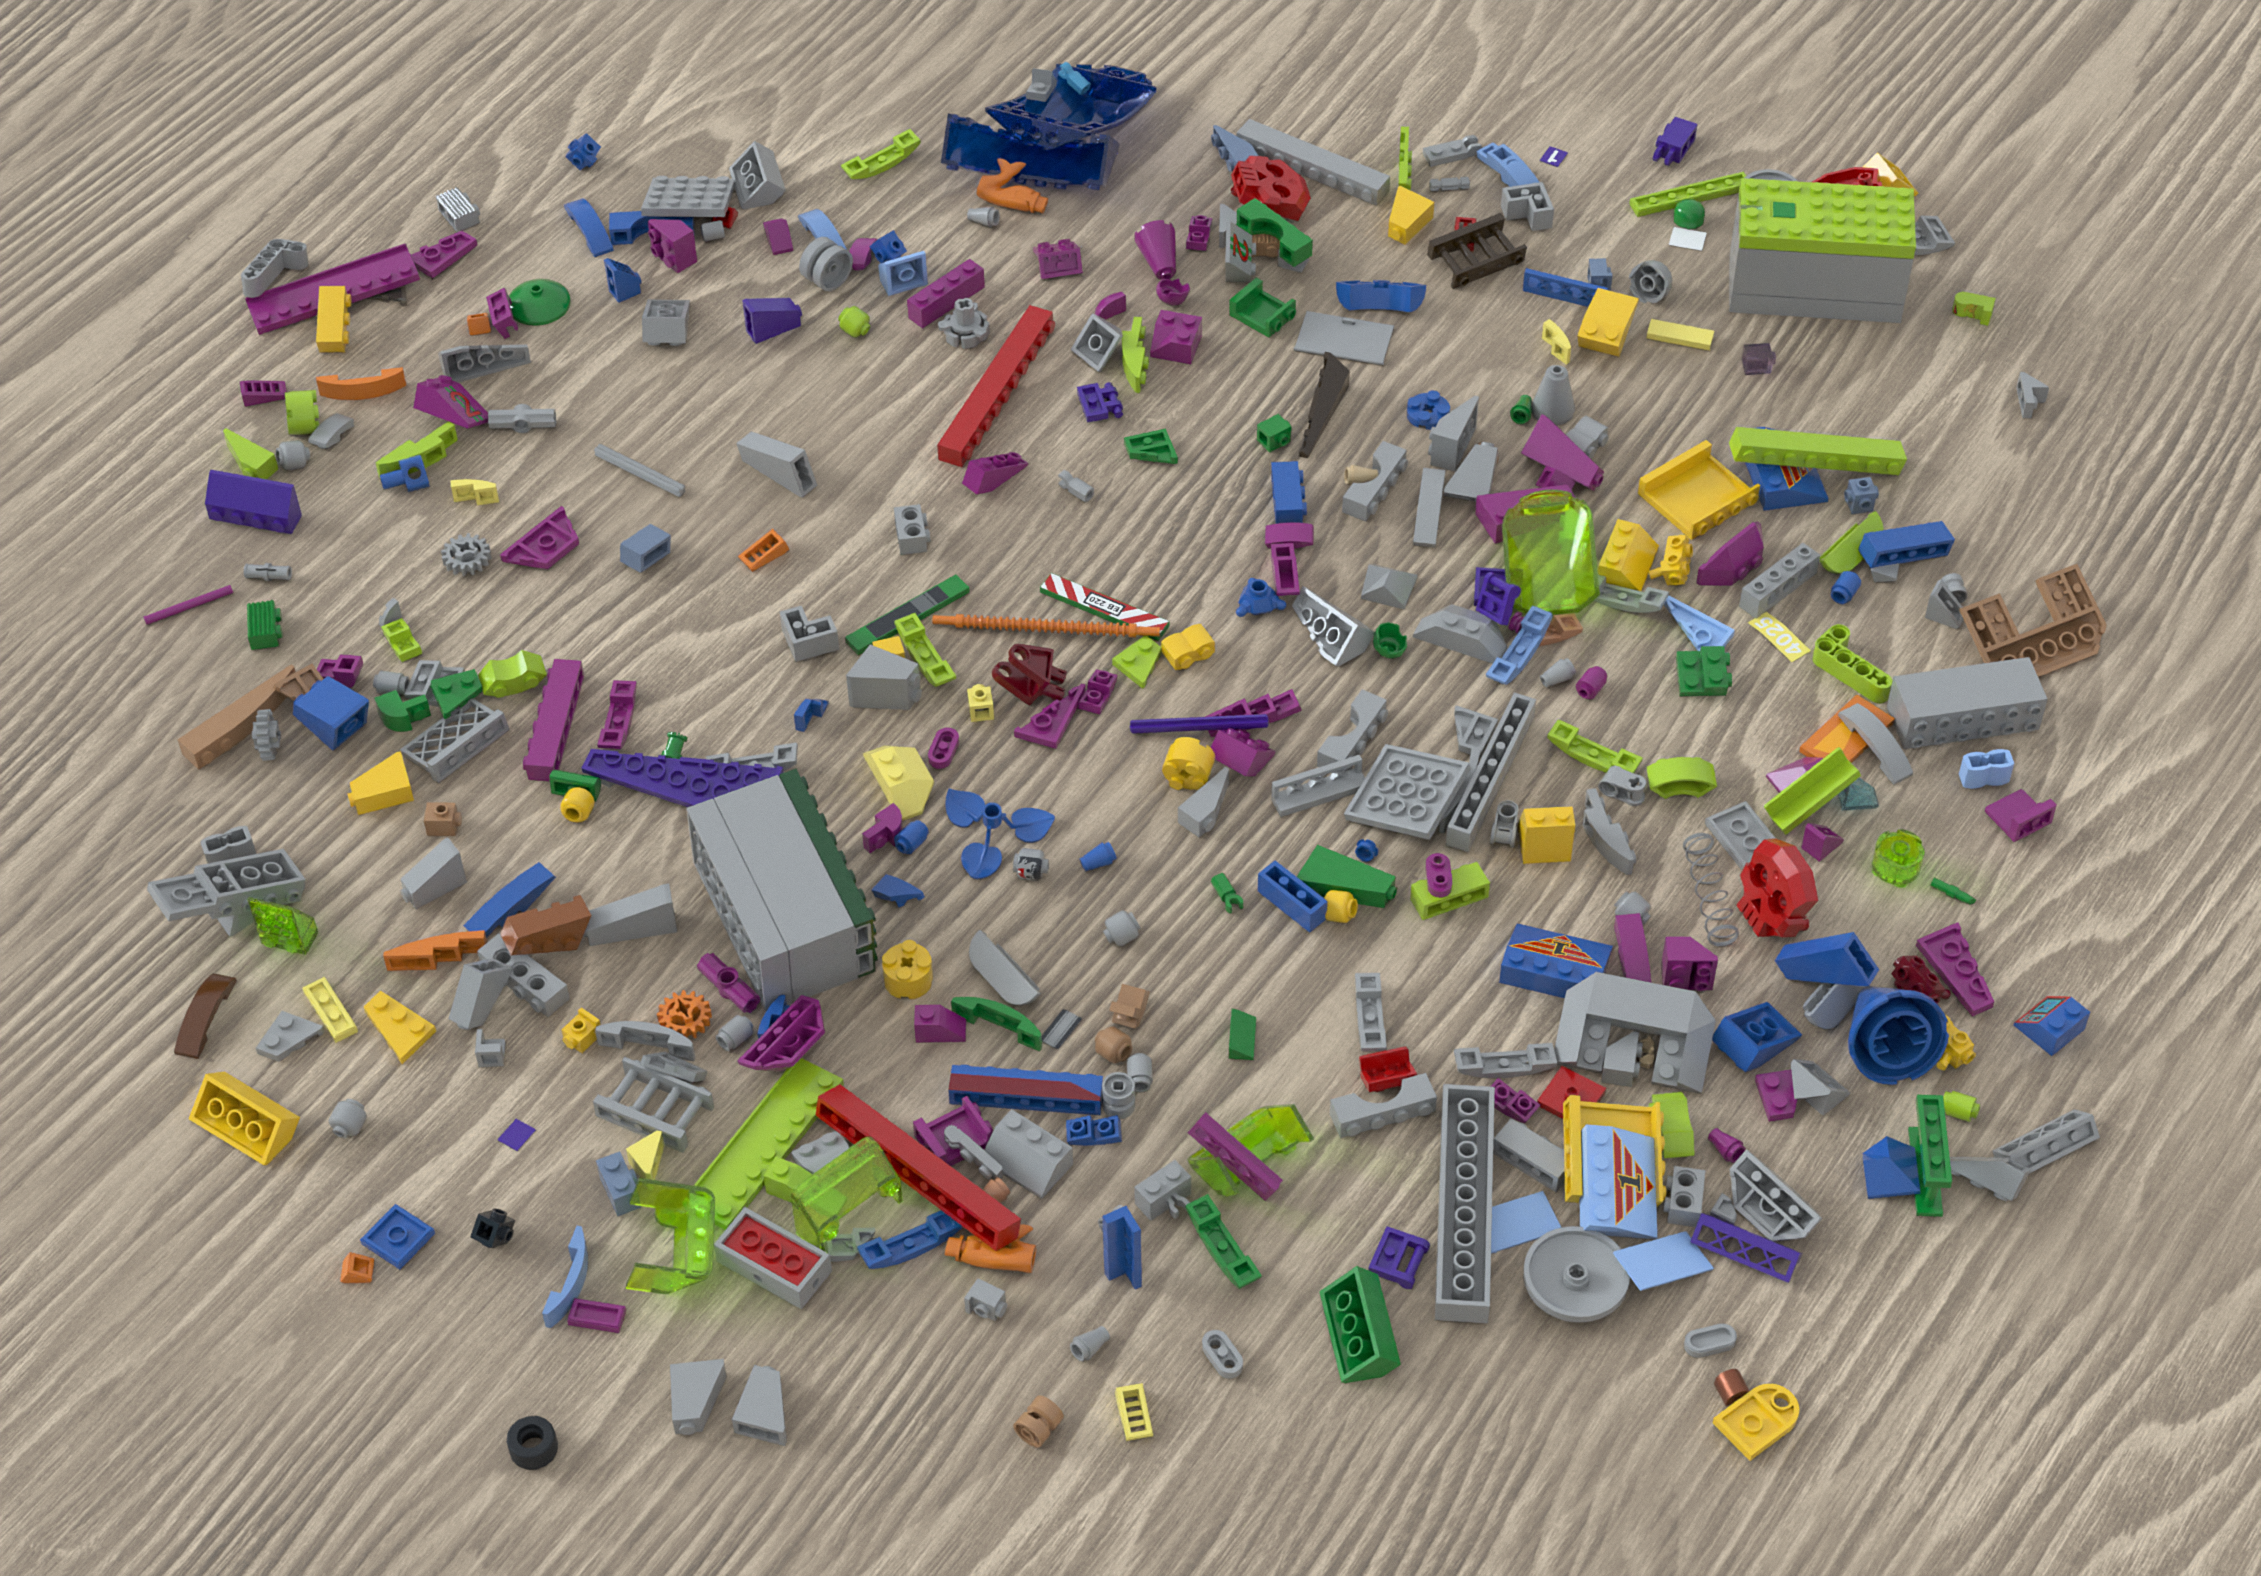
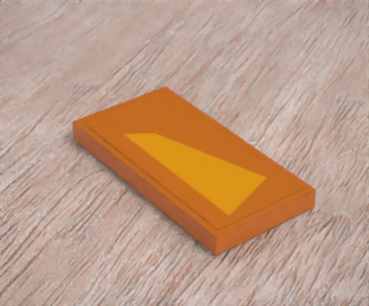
M1855 695L1800 746L1799 752L1806 757L1824 759L1832 751L1840 747L1846 758L1852 763L1869 746L1856 730L1851 732L1838 716V713L1858 703L1872 712L1887 729L1894 724L1895 718L1859 695Z

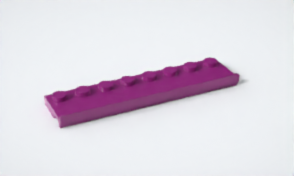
M404 243L266 290L258 297H246L245 300L257 332L261 335L318 315L319 286H345L347 294H351V303L418 281L420 277L407 245Z

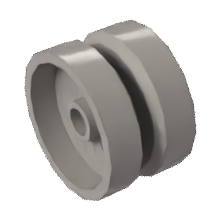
M819 237L812 241L803 252L799 264L800 274L810 282H814L824 291H833L840 287L849 276L853 264L852 254L842 246H838L828 237Z

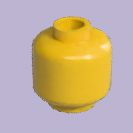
M580 787L570 789L565 794L560 805L562 815L575 823L585 821L594 808V797L586 789Z
M1330 890L1323 897L1328 901L1325 915L1326 920L1347 923L1356 916L1358 903L1351 893Z

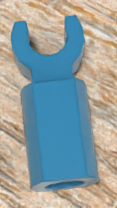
M1068 62L1060 65L1062 70L1058 74L1063 79H1067V83L1080 95L1085 94L1090 89L1091 83L1078 71H1074Z

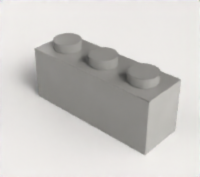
M1512 1118L1495 1136L1493 1154L1554 1192H1557L1564 1184V1149L1557 1147L1546 1137L1539 1136L1525 1124L1518 1123Z

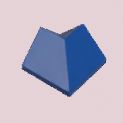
M1886 1136L1863 1152L1868 1199L1921 1194L1914 1147Z

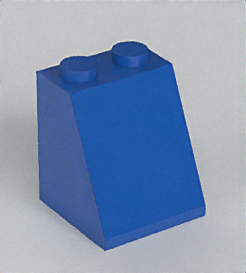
M329 676L322 681L318 680L315 682L309 692L305 695H299L293 703V715L332 751L367 723L369 700Z

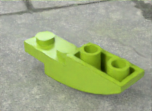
M1134 317L1131 331H1122V364L1130 386L1136 393H1140L1141 385L1146 383V372L1144 369L1148 370L1149 357L1145 356V347H1143V341H1141V339H1145L1146 326H1142V317Z
M448 421L417 443L409 439L375 462L379 478L381 474L399 470V460L421 455L424 467L427 468L447 456L445 449L458 441L455 425ZM410 468L408 474L419 470L417 468Z

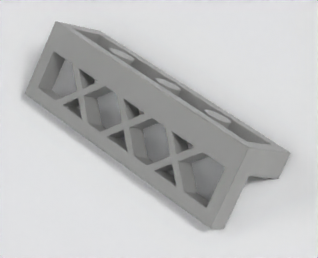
M1360 755L1272 782L1271 800L1280 817L1356 794L1365 779L1362 773V758ZM1355 765V768L1345 771L1348 767ZM1333 772L1330 776L1323 778L1326 774ZM1311 779L1308 783L1302 784L1304 781ZM1289 786L1286 790L1279 792L1280 788Z
M2074 1109L1993 1150L1994 1157H2007L2029 1168V1173L2100 1138L2093 1114Z

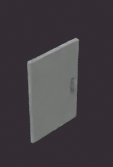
M1306 311L1294 351L1323 356L1325 352H1331L1336 358L1384 365L1394 325Z

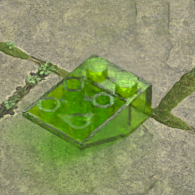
M248 897V904L261 944L269 948L284 949L290 953L304 955L308 953L318 934L315 919L312 916L294 907Z

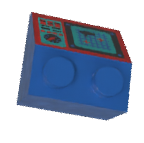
M2047 996L2015 1021L2013 1026L2049 1055L2053 1056L2085 1030L2090 1011L2072 997Z

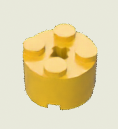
M1181 737L1176 739L1170 745L1162 767L1163 775L1169 781L1170 787L1176 790L1182 788L1199 790L1208 782L1215 761V753L1211 747L1206 745L1205 748L1199 744L1200 740L1195 738Z
M905 940L903 943L891 947L883 954L884 984L886 990L892 996L900 999L901 996L916 999L925 995L930 990L933 980L932 960L929 952L923 946L916 944L913 940Z

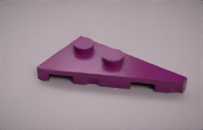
M1081 683L1079 686L1069 690L1068 696L1061 701L1055 700L1049 704L1042 712L1030 718L1031 722L1020 728L1018 726L1015 728L1014 737L1056 749L1079 705V700L1086 691L1085 684Z

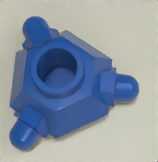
M1250 578L1248 584L1243 588L1238 601L1240 607L1237 608L1236 615L1244 617L1247 613L1260 615L1270 613L1273 609L1284 610L1286 602L1281 600L1264 580Z

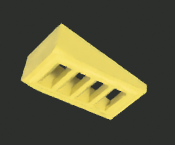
M1143 1384L1116 1388L1115 1396L1126 1441L1153 1437ZM1126 1398H1138V1401H1132L1125 1403L1124 1399ZM1140 1406V1410L1132 1412L1126 1411V1408ZM1142 1416L1143 1420L1132 1422L1128 1420V1418ZM1145 1426V1430L1131 1432L1130 1430L1131 1427Z

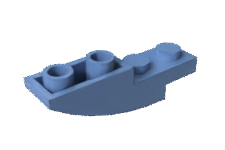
M1491 143L1476 151L1477 158L1500 173L1502 181L1510 187L1539 182L1524 161L1505 144L1498 146L1495 143Z

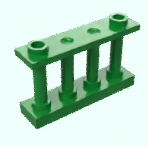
M1917 1094L1918 1127H1908L1909 1145L1915 1148L1921 1193L1914 1194L1916 1216L1943 1217L1941 1188H1951L1952 1185L1943 1095Z

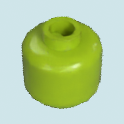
M857 306L846 307L838 318V321H840L839 327L853 338L866 335L871 327L869 325L870 316Z

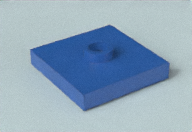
M395 1204L360 1241L363 1246L401 1270L435 1235L434 1228Z

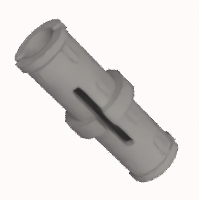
M265 563L264 565L245 564L244 577L263 578L265 581H271V579L291 580L292 568L290 566H273L271 563Z

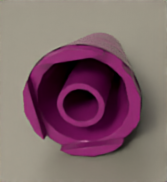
M1164 220L1148 222L1141 226L1142 230L1139 233L1135 232V243L1155 276L1160 280H1170L1176 274L1175 228L1170 222L1165 224Z

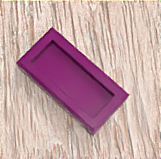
M574 1298L567 1322L570 1326L620 1333L626 1314V1307Z

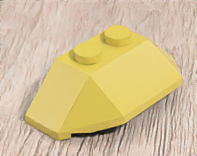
M885 745L863 753L889 803H894L900 809L902 821L921 815L934 785V780L916 748Z

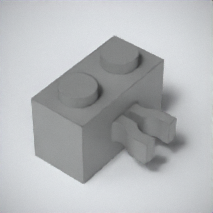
M1176 1160L1172 1161L1134 1187L1135 1205L1150 1221L1168 1209L1171 1216L1176 1219L1179 1217V1210L1175 1208V1204L1182 1206L1186 1210L1185 1206L1190 1203L1186 1197L1191 1194V1176Z

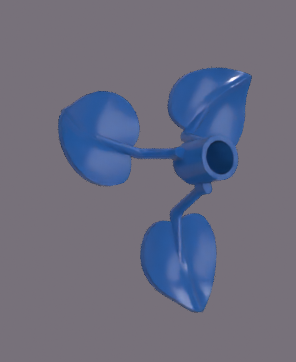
M950 788L947 791L946 813L954 825L966 828L973 821L979 822L983 818V824L987 827L985 845L977 842L971 843L963 849L961 854L962 865L973 879L987 878L994 874L1001 865V851L996 847H989L991 830L999 827L1002 820L1009 828L1015 829V835L1019 840L1027 843H1034L1045 837L1055 821V816L1047 811L1036 808H1021L1012 814L1011 823L1006 817V813H1002V809L997 803L992 802L985 805L984 800L972 792L957 791Z

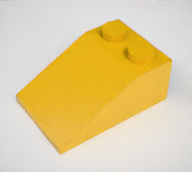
M1597 288L1577 335L1578 346L1620 357L1639 298Z

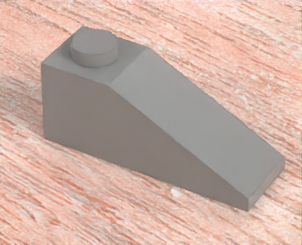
M1224 767L1178 807V823L1197 837L1202 836L1205 832H1209L1216 823L1229 785V769L1227 767Z

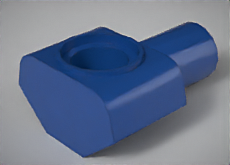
M421 455L399 460V470L380 475L384 490L403 484L406 485L408 492L430 486ZM410 468H417L420 471L418 479H411L408 476Z

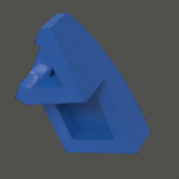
M805 699L794 714L796 730L805 732L813 715L823 716L829 701Z
M887 874L872 889L875 897L896 901L898 907L904 906L907 900L917 898L919 901L925 897L920 889Z

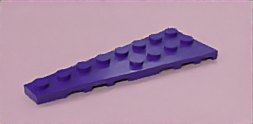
M599 749L590 750L581 768L585 774L599 777L600 779L685 807H691L710 799L714 800L715 797L784 773L783 767L777 766V768L762 767V764L750 766L740 765L739 762L728 764L714 762V760L687 757L673 759L666 758L665 755H658V757L643 756V753L630 755L620 754L618 751Z

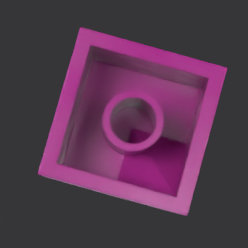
M1161 310L1155 323L1150 357L1192 364L1202 338V317Z

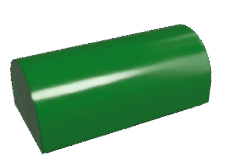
M555 769L549 776L551 794L565 796L570 789L580 787L589 791L594 797L595 802L598 799L601 791V779L599 777Z

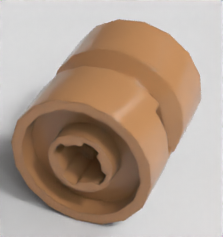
M1038 1395L1027 1407V1412L1022 1413L1013 1424V1428L1024 1442L1039 1448L1050 1436V1431L1055 1430L1061 1423L1064 1415L1053 1401Z

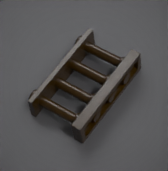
M1501 213L1429 241L1428 257L1431 260L1442 257L1453 272L1452 289L1466 286L1470 282L1510 266L1518 265L1525 260L1527 246L1524 244L1514 248L1502 232L1505 218ZM1495 236L1507 252L1497 255L1485 239ZM1478 243L1489 259L1479 262L1467 245ZM1460 250L1471 266L1461 269L1449 253Z

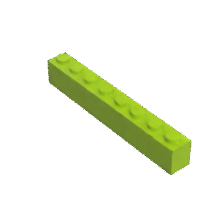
M1736 427L1729 441L1735 462L1900 475L1907 461L1901 441Z

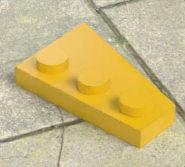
M381 990L364 1006L366 1015L383 1035L391 1050L393 1049L401 1064L436 1033L435 1025Z

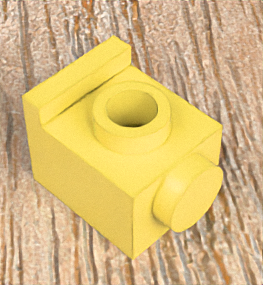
M976 684L971 689H967L971 722L994 720L990 686L985 687L982 684ZM988 708V710L975 711V709Z

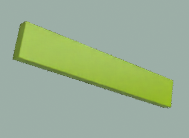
M1739 172L1630 198L1629 205L1636 216L1640 217L1674 209L1679 201L1685 199L1703 202L1739 193L1741 178H1745L1746 174Z

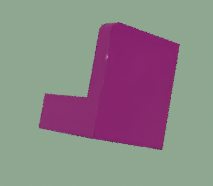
M1546 466L1536 486L1542 488L1568 485L1570 490H1572L1576 481L1559 470Z

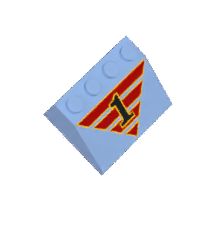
M1585 1125L1581 1130L1582 1196L1579 1198L1580 1227H1583L1584 1230L1601 1232L1606 1236L1657 1239L1654 1138L1612 1126Z

